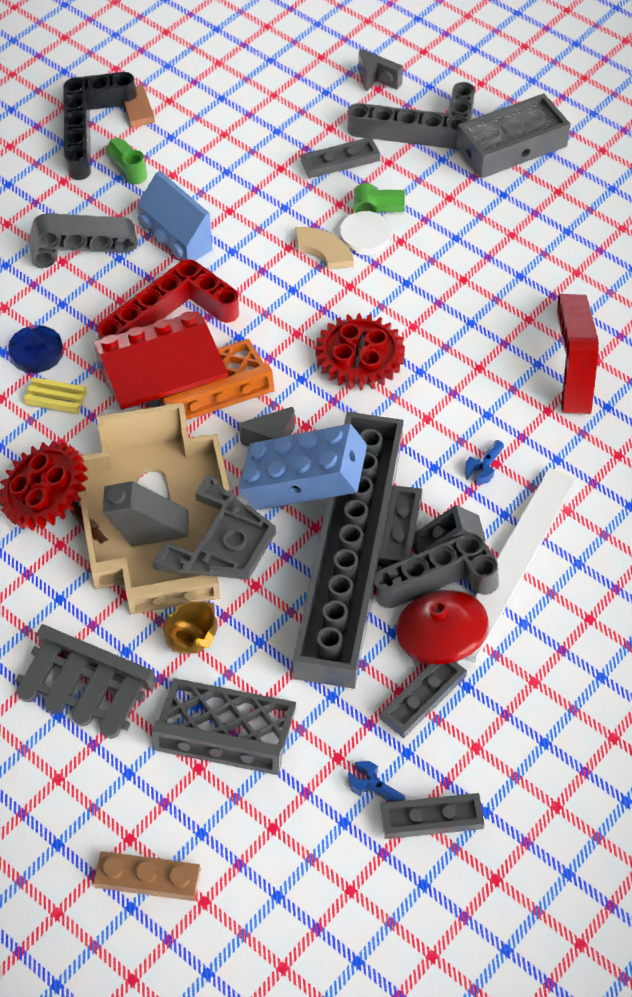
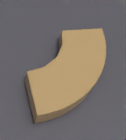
M295 227L298 252L316 255L325 262L328 269L354 267V258L350 249L337 236L317 228Z

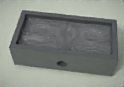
M543 93L458 124L456 148L482 179L567 147L571 123L546 94Z

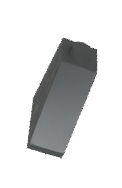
M133 481L104 486L102 513L132 547L188 537L189 511L186 508Z

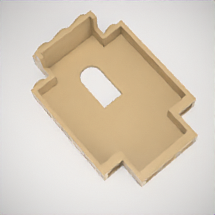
M184 403L166 404L159 407L141 408L134 411L97 416L103 453L81 456L85 460L83 464L88 468L84 472L88 480L82 482L86 490L79 492V496L82 499L80 502L95 590L125 584L130 615L177 607L188 602H205L220 599L217 576L157 571L153 569V561L165 541L132 547L102 513L104 486L130 481L138 484L139 478L145 473H161L167 481L170 500L189 511L188 537L166 542L194 552L220 511L217 508L196 501L195 493L207 474L215 477L217 483L227 491L230 489L218 434L189 438ZM90 519L97 523L99 530L109 540L100 544L97 539H93Z

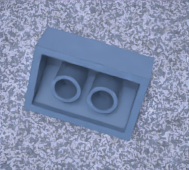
M161 171L156 172L137 204L138 222L143 229L149 230L160 244L166 245L176 258L196 261L212 251L210 213Z

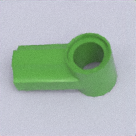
M116 137L110 140L105 148L106 154L124 172L126 182L130 184L144 182L147 178L144 154L139 150H134L124 139Z
M369 183L359 184L354 189L355 213L359 211L375 213L404 212L405 190H377L374 185Z

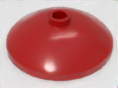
M455 590L433 591L416 598L403 609L396 624V635L402 650L411 658L427 664H448L468 657L482 645L489 630L488 615L481 602L467 593Z

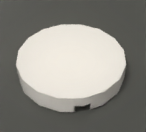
M359 211L343 220L340 226V239L349 249L355 250L356 254L373 255L382 252L386 245L390 243L392 239L391 224L378 213Z

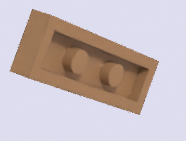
M101 851L93 883L94 887L99 889L195 901L201 867L200 864Z

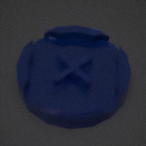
M37 325V328L30 329L29 326L16 332L9 341L8 353L12 364L19 370L27 373H40L50 370L59 363L63 357L64 347L60 335L54 329L44 325Z

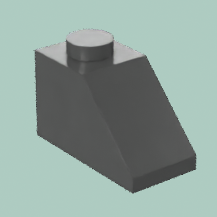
M458 505L453 506L416 531L414 544L417 554L468 533L477 534L485 541L479 515Z

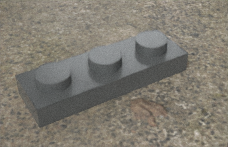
M372 137L301 154V164L309 179L380 161V152Z
M393 485L379 557L380 565L391 566L412 557L422 501V488Z
M457 662L430 664L380 713V720L402 738H405L466 677L467 670Z
M479 793L385 802L380 805L385 839L484 829L485 823Z

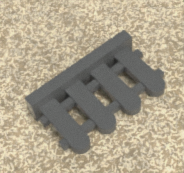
M41 624L36 635L42 645L40 648L34 646L31 654L35 657L24 676L19 674L15 680L19 684L17 688L19 698L23 702L28 703L34 701L37 695L41 693L47 696L44 705L51 714L61 713L66 705L73 707L72 718L81 727L89 725L92 719L96 717L102 720L100 731L108 739L117 737L121 729L128 731L131 723L127 721V718L137 700L143 702L146 696L145 693L141 692L144 688L152 692L157 683L153 671ZM62 653L69 657L66 660L62 657H59V655ZM56 665L62 669L51 688L44 685L53 666ZM90 665L96 669L95 671H92L90 669H87L86 667ZM115 676L120 679H123V682L120 683L118 681H115ZM81 677L89 679V682L78 700L71 695ZM110 688L117 691V694L106 712L99 709V706Z

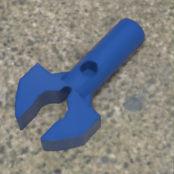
M500 440L494 441L481 459L468 458L465 463L466 480L470 478L474 471L482 469V472L477 477L476 485L486 484L491 481L495 470L490 465L503 450V442Z
M371 761L355 762V770L365 774L367 779H358L355 775L348 772L350 789L358 796H361L364 791L372 790L390 802L405 801L406 799L404 794L378 779V766Z

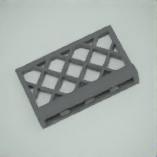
M173 678L159 720L155 721L152 729L153 750L279 775L282 755L296 710V702ZM178 690L191 692L194 698L180 703L176 694ZM213 697L222 698L225 704L211 709L206 700ZM248 703L252 704L256 710L242 715L237 706ZM200 704L206 713L192 719L186 710ZM274 709L287 711L285 717L275 722L268 715V712ZM231 710L237 719L223 725L217 716ZM179 713L186 721L181 725L167 723L168 718ZM261 716L267 723V726L254 731L248 722ZM211 719L217 727L212 731L199 729L198 725ZM242 725L248 735L241 738L231 736L229 731ZM274 732L279 741L276 745L262 742L260 738Z

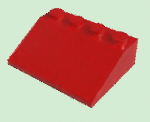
M199 311L185 312L178 317L168 320L161 319L154 324L145 327H134L127 332L118 335H107L101 338V340L93 342L99 369L121 410L229 377L207 323Z

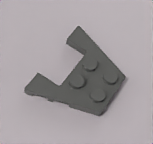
M207 474L195 493L196 501L219 509V513L194 552L165 541L153 561V569L157 571L249 580L274 538L276 526L250 505H244L234 497V493L230 489L227 491L217 483L215 477Z

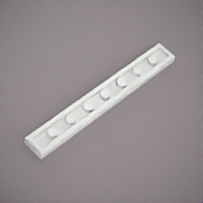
M550 467L547 470L496 560L499 575L497 590L488 595L477 593L475 597L481 602L487 612L489 630L482 645L474 653L466 657V659L475 663L478 660L574 487L576 478Z

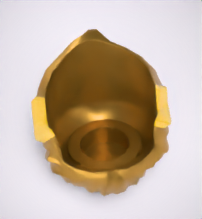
M203 601L178 605L175 612L168 615L167 622H164L165 627L163 631L167 647L173 652L187 655L196 654L205 648H209L214 641L218 628L214 604Z

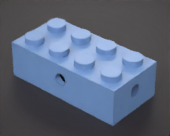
M351 423L250 443L238 491L255 510L357 493L367 444Z

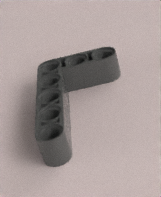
M468 82L456 83L452 90L448 114L363 103L352 104L348 108L347 131L350 135L360 138L372 137V139L457 149L458 124L469 121L472 118L475 87Z

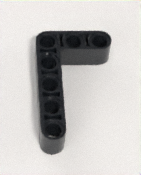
M116 72L74 77L64 83V156L69 175L72 179L83 180L91 174L90 110L124 106V102L134 100L137 97L134 76L131 73Z

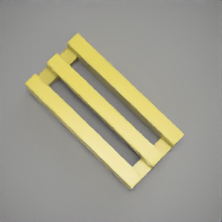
M32 377L31 386L29 385L27 389L28 394H25L23 399L26 405L79 414L87 391L85 386ZM35 395H41V396H46V397H50V398L39 397V396H35ZM61 399H62V400L73 401V402H76V403L61 401Z

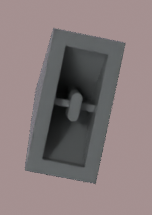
M293 406L239 423L241 444L249 447L250 443L290 436L295 429V410Z

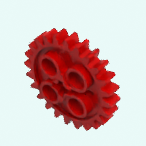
M360 313L357 314L356 319H352L347 314L346 321L343 322L340 318H336V326L328 323L327 330H321V338H317V346L315 347L317 366H321L322 374L328 373L329 381L338 378V386L347 382L348 389L350 390L354 384H358L360 390H363L364 384H368L371 389H374V382H378L383 386L385 385V378L393 380L394 373H399L400 365L404 364L405 346L403 345V337H398V329L391 330L392 323L389 322L382 325L381 317L373 321L372 314H369L366 319H362ZM365 335L364 346L361 348L360 361L358 367L354 368L356 357L360 352L361 339Z
M52 441L49 447L45 442H42L39 450L32 446L31 454L28 456L22 452V460L20 462L12 461L15 468L5 471L9 475L8 479L0 481L5 487L0 490V495L3 497L0 499V505L3 507L1 511L14 525L17 524L21 529L27 526L33 531L37 525L43 530L47 521L54 526L56 517L59 516L61 519H65L64 511L66 509L74 511L73 501L82 500L77 495L78 492L86 490V487L82 484V482L88 480V477L84 474L88 470L83 464L85 460L72 446L68 447L64 442L58 445L55 441Z

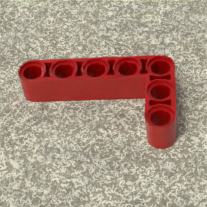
M191 259L183 260L100 321L97 325L98 340L107 335H118L127 332L134 327H145L154 324L156 321L167 317L189 299L219 321L225 323L233 322L239 317L238 292L197 261Z
M559 294L557 317L566 354L561 410L562 413L591 414L599 351V340L586 294Z

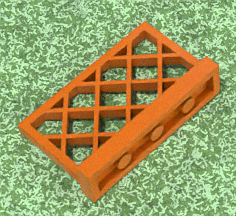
M246 339L218 348L229 377L181 391L168 397L159 398L162 406L184 403L186 420L275 391L273 372L269 364H264L250 339ZM244 350L248 351L246 357L235 355L236 353ZM230 362L240 364L238 370L227 368ZM247 366L253 367V369L245 371Z

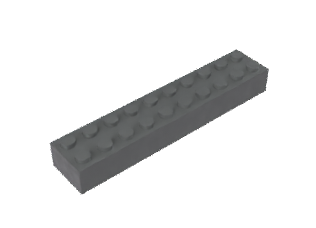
M347 412L344 425L351 423L367 444L357 493L330 497L327 500L293 656V679L355 689L375 587L374 578L378 572L382 541L403 441L404 420Z

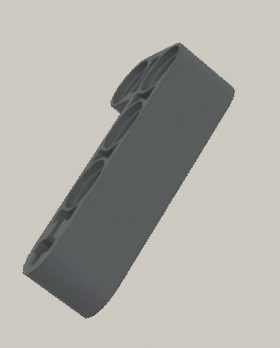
M46 213L38 215L34 219L28 244L34 266L47 268L55 263L58 250L127 253L137 247L138 240L133 222L129 218Z
M474 533L464 534L378 571L374 578L377 602L385 608L397 607L464 577L467 578L471 587L477 593L483 595L492 594L499 586L498 564L479 535Z

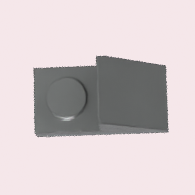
M364 49L359 50L358 71L365 91H368L376 81L398 90L402 85L403 65Z

